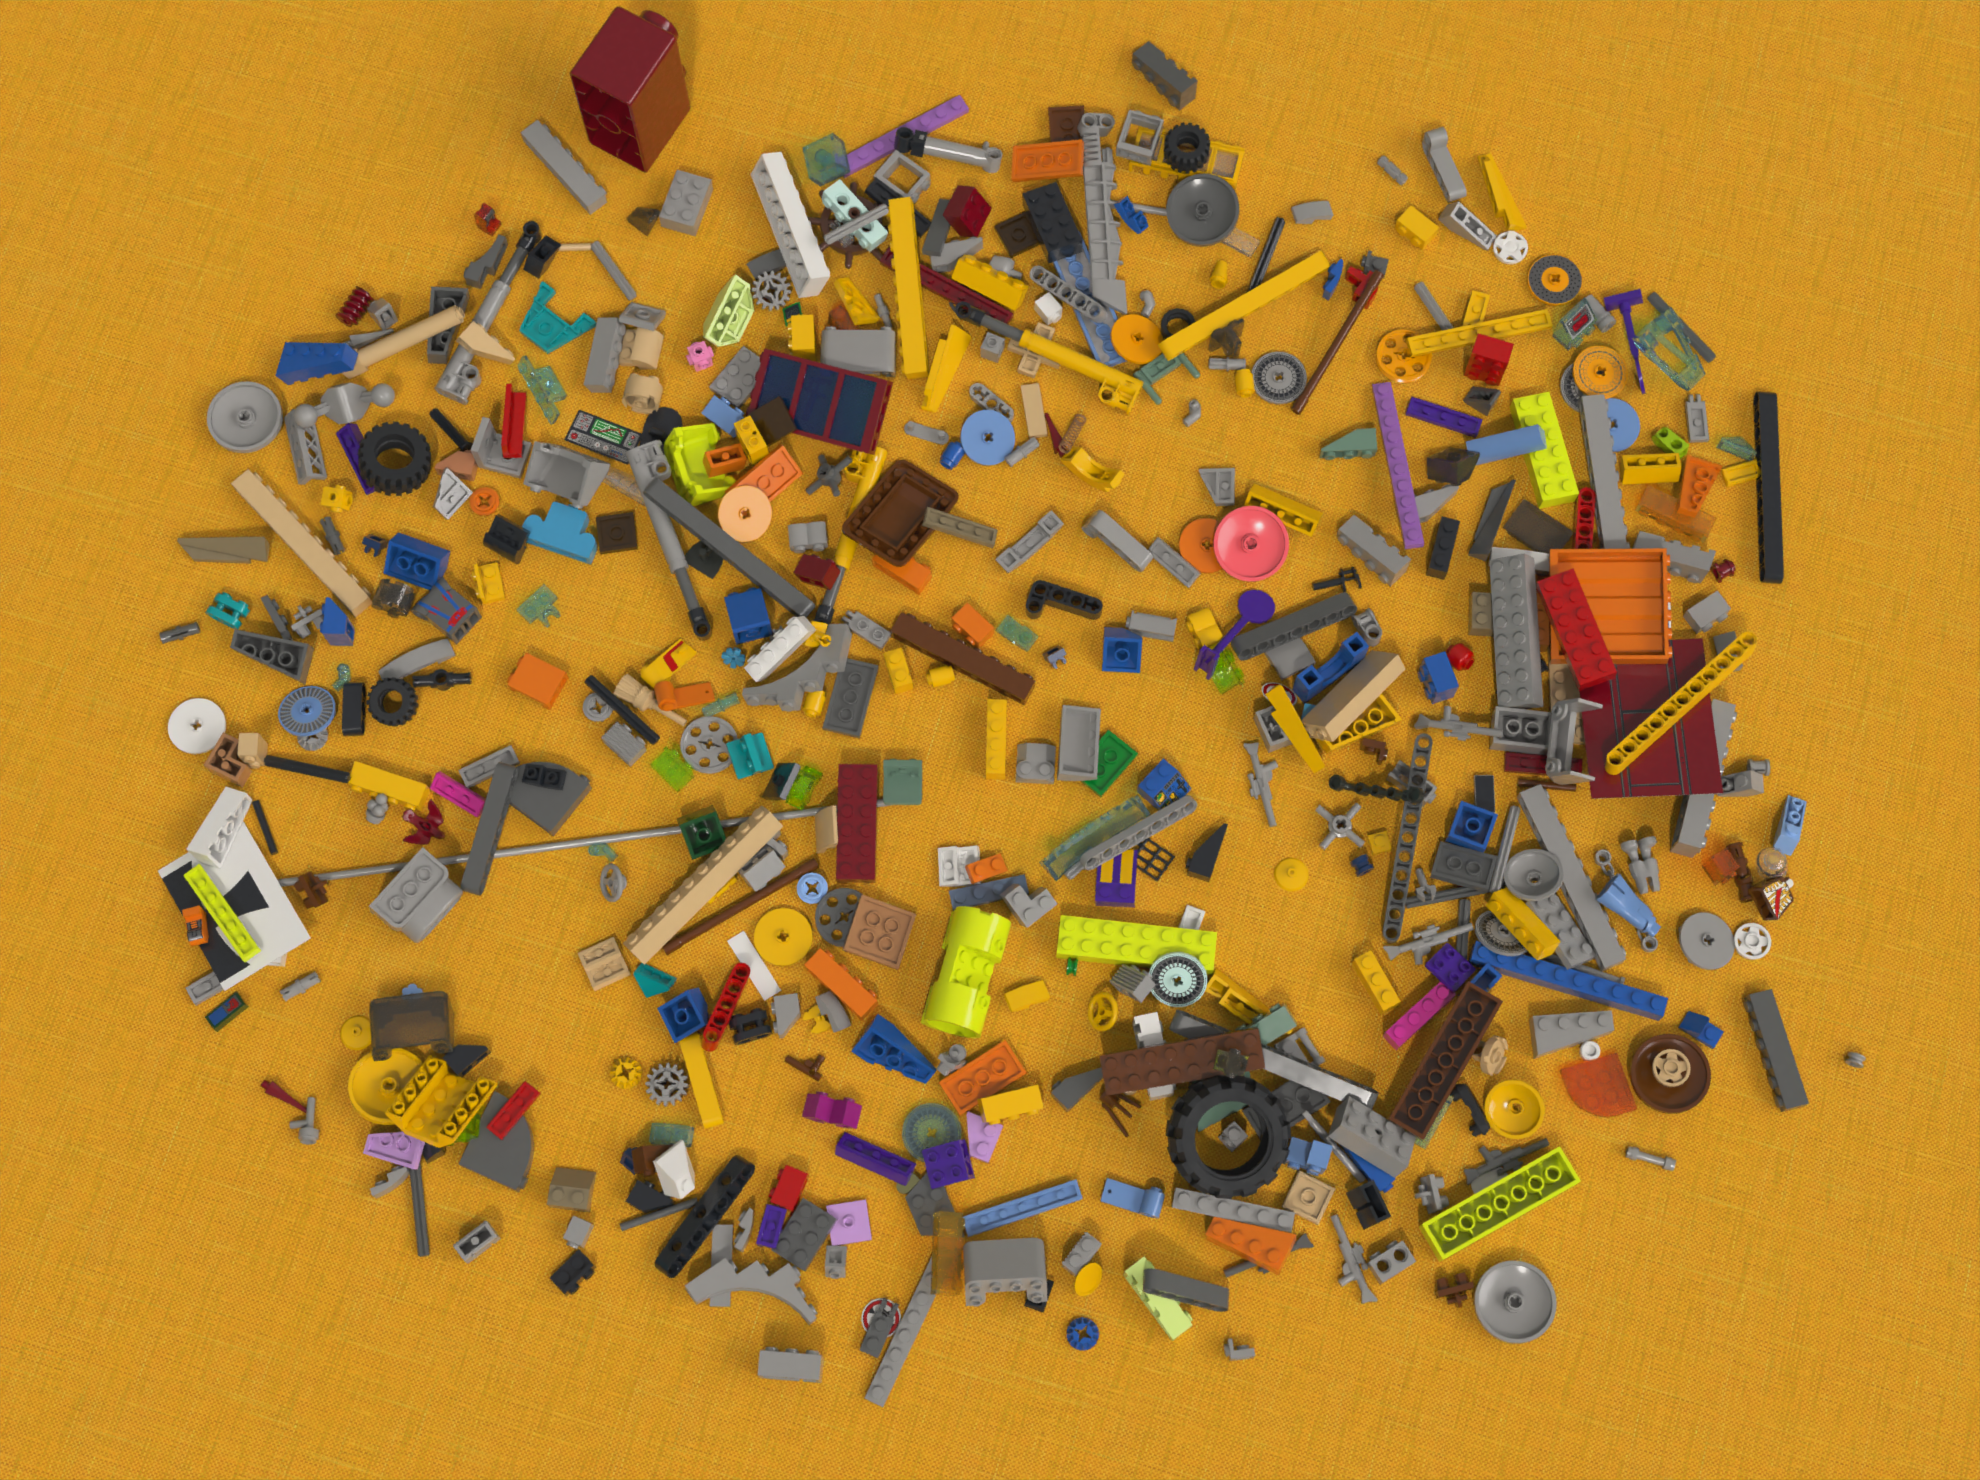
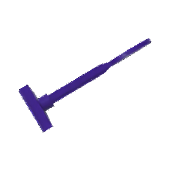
M1641 289L1604 297L1606 311L1620 309V313L1623 314L1642 395L1646 394L1638 360L1639 351L1630 315L1631 306L1643 303Z
M1250 590L1241 595L1238 600V611L1242 617L1213 650L1206 645L1200 649L1193 670L1197 672L1201 668L1207 673L1206 679L1209 680L1216 669L1220 657L1219 654L1248 622L1260 624L1272 618L1275 612V604L1267 593L1261 590Z

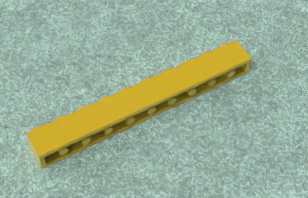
M911 197L890 199L889 206H887L889 209L887 216L891 220V224H888L889 234L892 235L890 249L891 252H894V258H891V263L896 274L893 276L894 286H897V293L894 295L895 302L899 306V310L896 311L897 321H900L898 336L899 339H902V345L899 346V350L904 360V363H901V370L908 380L928 377L930 371L914 203Z

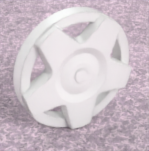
M1515 231L1500 234L1495 239L1493 245L1494 255L1505 264L1519 263L1525 258L1528 251L1526 239ZM1496 246L1501 249L1500 253L1497 252ZM1512 257L1514 260H1507V258Z
M1744 924L1735 932V949L1740 956L1746 959H1760L1770 950V934L1759 924ZM1750 927L1748 932L1742 931V929ZM1759 930H1761L1765 936H1760ZM1767 946L1765 951L1762 953L1761 947Z

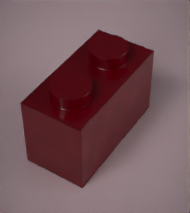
M803 554L793 573L803 583L831 590L841 571L836 566V563L829 558L824 560L814 554L811 556Z

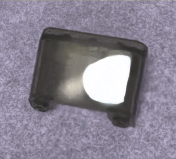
M433 991L373 999L369 1003L371 1050L374 1061L389 1059L392 1056V1049L428 1044L437 1053L453 1052L454 1012L447 993Z

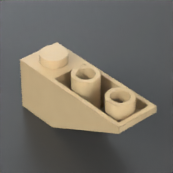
M473 321L456 340L470 354L509 365L515 360L513 353L507 348L504 349L499 344L497 338L487 334L485 328L480 323Z

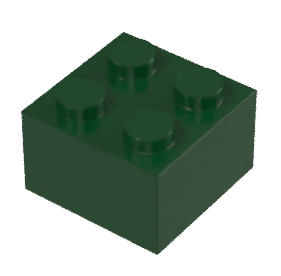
M713 805L677 818L692 860L714 852L726 840Z

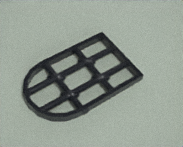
M1147 838L1143 843L1137 844L1139 846L1138 854L1141 850H1145L1153 855L1150 861H1147L1138 855L1137 859L1142 860L1147 866L1145 869H1142L1137 865V868L1158 882L1175 856L1150 840V838ZM1147 841L1159 848L1157 852H1152L1145 847ZM1161 850L1172 857L1169 862L1158 856ZM1155 859H1159L1166 864L1163 871L1152 864ZM1149 867L1160 873L1158 878L1147 872Z

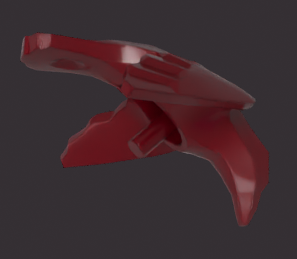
M432 799L428 802L429 813L426 818L419 817L411 809L403 812V820L413 824L418 829L416 834L406 836L403 842L428 845L431 837L437 839L445 838V833L438 828L444 820Z

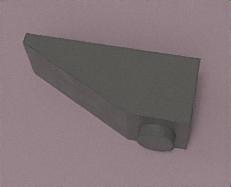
M1102 1068L1066 1078L1062 1082L1060 1080L1057 1081L1051 1088L1053 1090L1051 1092L1052 1098L1068 1113L1103 1079Z

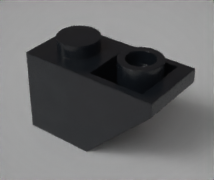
M638 1180L626 1199L629 1205L643 1213L660 1210L674 1204V1201L670 1199L671 1196L664 1195L663 1190L661 1192L653 1189L655 1185L646 1180L643 1183Z

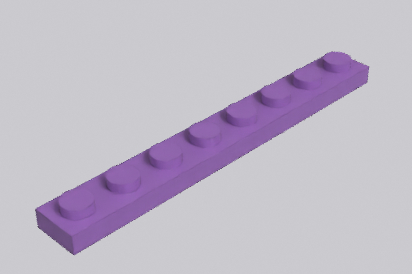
M958 95L836 160V165L844 178L893 153L895 151L894 141L897 129L907 127L914 133L915 130H920L929 134L968 113L969 108L962 97Z

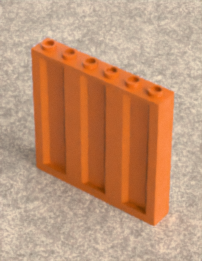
M1667 548L1550 549L1549 577L1574 568L1613 664L1668 663L1669 658H1672V646H1669L1668 639H1672V628H1668V621H1671V610H1668V603H1671V591H1667V584L1671 582V574L1667 573V566H1670V555H1667ZM1550 623V664H1567Z

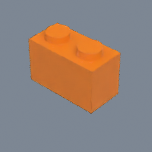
M740 443L707 451L703 458L708 478L742 470L746 463V457Z
M968 603L951 618L954 631L958 634L962 633L966 637L965 640L972 647L975 645L979 649L995 634L994 627Z

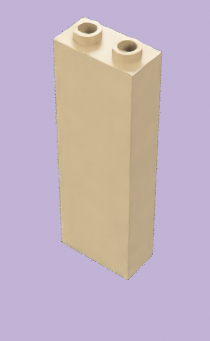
M1372 650L1301 720L1310 738L1333 742L1406 669L1399 655Z

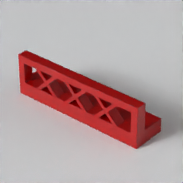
M506 383L501 441L503 458H522L527 395L525 392H513L512 384Z

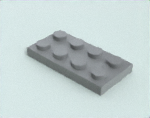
M1556 893L1544 900L1527 901L1525 903L1561 941L1555 952L1567 970L1593 960L1597 956Z

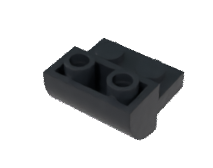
M498 514L495 516L489 532H486L484 535L483 545L511 562L520 564L527 548L525 544L531 532Z

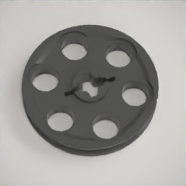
M839 888L830 891L820 900L815 912V923L819 934L828 943L839 947L844 946L860 895H863L862 893L850 888ZM849 895H854L857 897V903L850 905L846 902V898ZM834 897L838 900V905L836 907H829L827 900ZM840 914H849L848 921H839L841 919ZM821 916H829L831 919L830 923L822 925L819 921ZM833 931H841L842 938L834 940L831 937Z

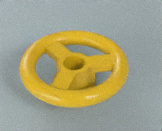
M1100 992L1089 1003L1088 1019L1094 1029L1098 1031L1109 1030L1117 1020L1118 1005L1111 994ZM1103 998L1108 999L1111 1004H1104ZM1097 1002L1099 1007L1098 1014L1094 1018V1006ZM1102 1019L1110 1020L1106 1025H1099Z

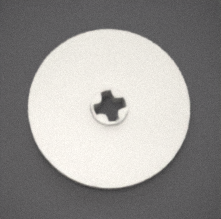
M202 698L190 699L180 704L173 711L168 722V734L171 741L178 749L189 754H202L212 750L222 733L226 731V719L222 710L214 702ZM197 722H199L201 727H198L197 730H195L193 725H197Z

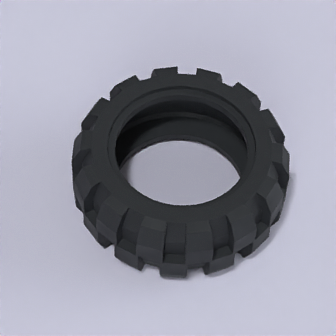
M1240 1074L1217 1075L1205 1080H1198L1188 1087L1189 1090L1182 1097L1179 1096L1171 1108L1173 1113L1170 1120H1167L1166 1136L1168 1137L1167 1150L1172 1163H1174L1179 1171L1178 1173L1197 1190L1204 1194L1214 1195L1216 1198L1231 1199L1234 1196H1242L1244 1198L1257 1193V1189L1264 1184L1268 1186L1278 1176L1276 1172L1281 1164L1286 1163L1290 1151L1288 1149V1139L1291 1138L1290 1122L1286 1119L1285 1109L1279 1099L1265 1086L1252 1078ZM1229 1101L1245 1103L1255 1111L1261 1126V1139L1255 1154L1245 1164L1234 1169L1220 1170L1205 1165L1198 1156L1195 1147V1132L1200 1119L1209 1109L1220 1103Z

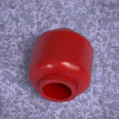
M1463 643L1452 644L1446 650L1451 666L1457 671L1468 670L1475 661L1473 651Z

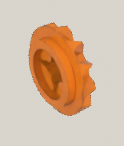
M483 487L472 493L469 503L472 511L479 516H489V514L495 513L499 507L500 499L496 491ZM480 498L488 500L489 507L482 505Z

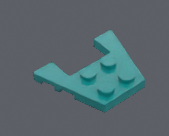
M542 281L539 286L540 289L536 297H534V302L530 310H528L519 331L541 350L549 354L595 328L597 323L585 313L573 325H569L545 307L556 292Z

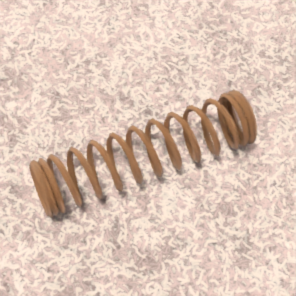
M1075 415L1059 445V450L1062 453L1070 452L1078 434H1080L1086 423L1084 415ZM1076 417H1082V418L1084 419V421H1083V422H1079L1077 419H1080V418H1076ZM1061 445H1062V446H1063V445L1067 446L1068 448H1066V447H1064V448H1065V449H1069V450H1068V451L1063 450V449L1061 448Z

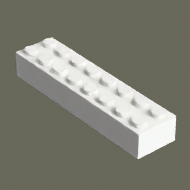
M782 152L761 154L751 172V177L785 260L799 298L818 296L830 277V270L825 264L824 255L819 249L818 240L812 231L811 222L806 216L805 207L801 203L799 192L795 188L792 175L789 173L787 161L784 159Z

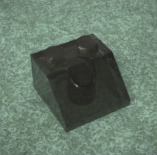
M1448 447L1427 457V478L1435 480L1436 483L1446 482L1450 483L1451 486H1459L1470 479L1480 457V452Z

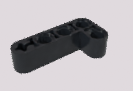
M1042 580L1034 582L1026 601V615L1030 619H1038L1042 615L1045 605L1091 620L1100 618L1103 604L1098 598ZM1037 589H1043L1045 592L1043 594H1038L1035 591ZM1059 594L1063 598L1061 600H1056L1053 596ZM1078 600L1081 604L1074 606L1071 602ZM1035 605L1039 609L1037 611H1032L1029 608Z

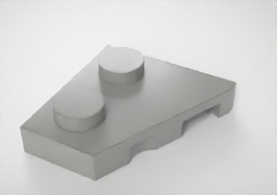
M444 468L433 507L446 520H449L473 492L448 468Z
M1235 468L1199 469V474L1215 505L1235 506Z

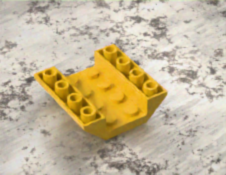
M429 1055L385 1111V1114L405 1134L441 1148L456 1141L498 1084L482 1076L475 1083L448 1072L447 1062Z

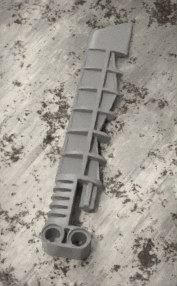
M1085 113L1077 129L1084 142L1083 177L1092 295L1094 299L1122 314H1127L1125 281L1116 279L1117 266L1124 265L1123 261L1118 260L1122 242H1120L1116 227H1120V222L1113 219L1111 209H1115L1114 204L1116 202L1110 201L1111 190L1117 189V184L1113 182L1116 165L1113 164L1112 149L1110 147H1106V149L1100 148V137L1109 135L1115 120L1113 116L1106 113Z

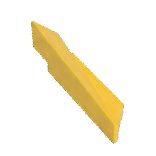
M1490 153L1478 155V162L1495 218L1503 217L1507 232L1526 229L1527 226L1493 156Z
M1280 684L1272 687L1265 694L1275 708L1271 715L1313 773L1318 772L1325 767L1318 749L1313 744L1283 686Z
M1215 969L1207 982L1205 991L1220 998L1219 1004L1248 1024L1252 1023V1019L1260 1013L1264 1016L1270 1012L1268 1007L1221 971ZM1293 1029L1289 1030L1286 1033L1291 1034Z

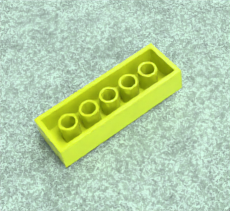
M1544 392L1513 399L1510 411L1515 429L1538 424L1545 431L1547 449L1523 454L1538 508L1542 509L1575 502L1579 491L1550 393Z

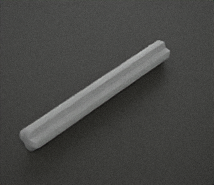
M1511 806L1489 888V892L1492 894L1501 889L1504 869L1508 861L1521 810L1517 806Z

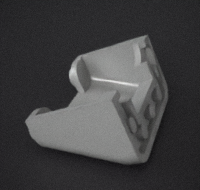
M825 327V330L821 331L820 363L861 374H876L880 376V372H882V375H886V377H895L896 332L891 327H881V330H836V327ZM820 368L822 377H831L835 372Z
M535 441L523 484L529 486L530 490L541 493V490H545L565 497L572 502L573 507L583 509V506L589 504L607 475L610 463L560 445Z

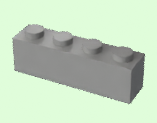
M598 318L584 380V386L592 393H611L615 384L619 354L622 351V340L626 332L625 325L619 322L618 318Z

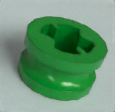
M1068 958L1066 975L1073 974V976H1076L1078 959L1072 960Z

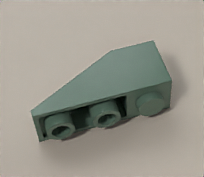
M1376 428L1352 431L1323 447L1319 458L1333 460L1341 457L1344 459L1362 457L1367 459L1375 456L1377 452Z

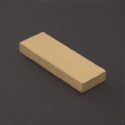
M1039 383L1021 385L1029 439L1033 437H1046L1047 428Z

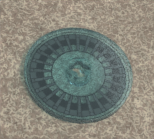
M926 1103L916 1107L908 1114L902 1126V1140L905 1148L915 1159L924 1162L922 1150L961 1140L962 1135L961 1125L957 1116L949 1108L937 1103ZM928 1128L937 1131L935 1133L936 1138L927 1136Z

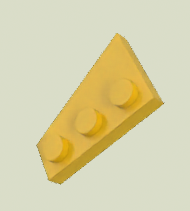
M837 278L833 284L854 325L877 323L880 317L849 278Z

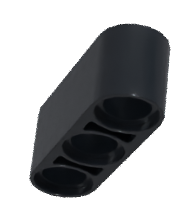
M364 682L344 683L343 736L364 735L366 701Z

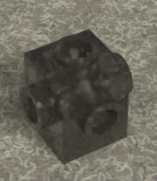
M1229 1048V1051L1218 1049L1213 1069L1224 1072L1223 1076L1235 1078L1236 1075L1244 1076L1248 1056L1242 1055L1241 1050Z

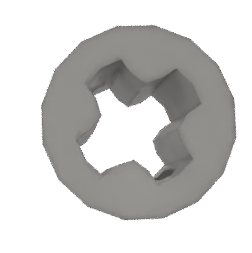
M1748 759L1747 771L1752 770L1764 774V776H1769L1770 761L1769 759H1764V761Z

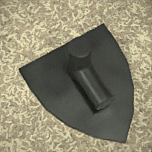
M702 541L693 545L685 554L687 564L711 579H714L724 560Z

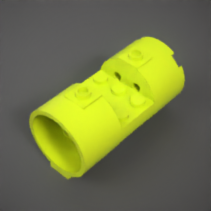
M958 906L955 911H952L942 949L946 950L938 981L934 982L933 986L931 985L921 1020L922 1024L956 1036L966 1038L981 1037L991 996L986 993L988 992L994 964L1002 961L1011 928V922L1008 919L993 912L989 914L980 911L979 908Z

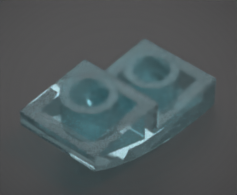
M1009 615L1003 619L995 630L1026 652L1039 637L1025 625H1020Z
M652 1123L649 1142L652 1145L675 1144L681 1139L684 1140L686 1147H691L694 1127Z

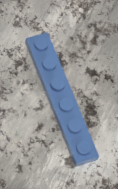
M1073 1180L964 1216L962 1220L968 1237L1082 1200L1083 1198L1077 1180Z

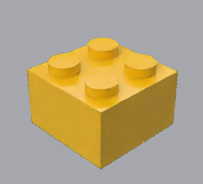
M791 316V322L788 323L790 355L817 362L814 316ZM794 361L795 365H801L800 362Z

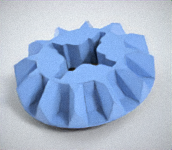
M807 873L797 883L798 896L808 904L820 902L828 892L826 880L817 873ZM819 882L816 886L819 894L811 892L806 895L809 890L806 883L814 885Z

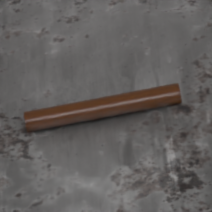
M1518 779L1517 786L1532 788L1541 784L1543 789L1576 792L1577 787L1576 784L1560 785L1549 781Z

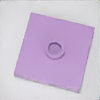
M866 1200L826 1206L827 1213L838 1219L830 1231L832 1246L872 1240Z

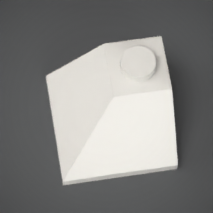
M680 1139L653 1161L664 1195L682 1199L695 1188V1173L684 1140Z

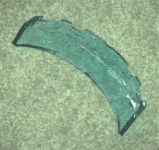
M1138 795L1132 796L1069 836L1058 847L1051 850L1048 856L1040 860L1039 863L1057 881L1065 872L1080 861L1081 856L1085 852L1148 817L1150 813Z

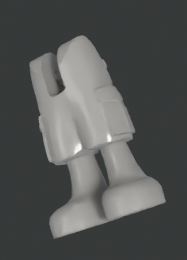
M1655 836L1643 838L1638 842L1637 840H1630L1620 844L1622 851L1626 852L1630 857L1631 863L1628 866L1640 894L1648 893L1646 878H1648L1652 892L1660 891L1657 859L1651 858V848L1657 843ZM1638 848L1642 854L1643 861L1639 860Z

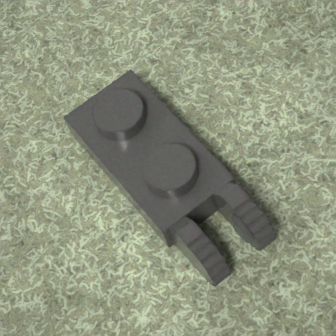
M883 1298L878 1312H875L859 1350L876 1358H879L899 1306L897 1303L892 1306L889 1318L881 1315L887 1305L888 1299Z

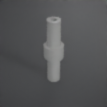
M877 294L874 296L878 307V315L882 318L885 327L892 328L888 307L884 305L881 294Z

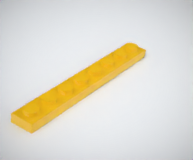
M1545 309L1408 337L1406 342L1410 357L1473 345L1478 333L1502 339L1551 329L1553 325L1549 311Z

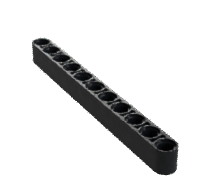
M1757 391L1754 395L1753 405L1755 460H1757V465L1761 470L1759 476H1757L1758 478H1756L1759 573L1761 583L1781 584L1784 578L1777 394L1774 392Z

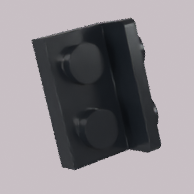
M578 1249L550 1279L566 1296L569 1294L573 1295L580 1288L579 1284L584 1279L587 1281L594 1275L596 1266Z

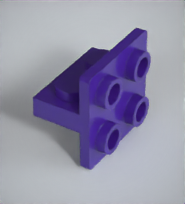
M1446 943L1425 964V967L1454 993L1476 970L1449 943Z

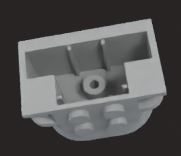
M422 847L369 905V910L371 914H375L394 931H401L414 943H419L455 906L463 895V890L448 878V869Z

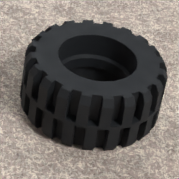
M385 422L382 423L381 427L378 425L373 427L372 432L368 431L364 435V439H361L360 448L358 449V466L362 479L366 480V484L372 488L374 486V491L378 493L383 491L388 496H391V494L402 496L404 492L406 494L412 493L413 488L415 490L419 489L421 482L425 483L431 467L430 446L426 442V437L423 434L419 435V430L415 427L411 429L410 425L406 423L400 425L399 422H393V424ZM400 449L407 452L413 460L404 468L389 469L382 466L377 461V457L385 450Z

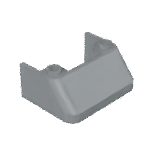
M1575 698L1558 701L1552 707L1545 770L1548 777L1554 783L1566 785L1595 781L1593 776L1571 771L1577 713L1602 709V704Z

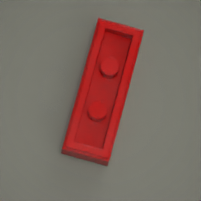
M524 1081L486 1128L503 1140L541 1093Z

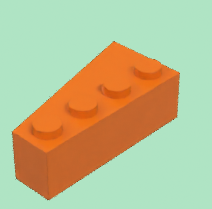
M1218 1217L1213 1218L1205 1234L1207 1241L1278 1276L1296 1242V1234Z

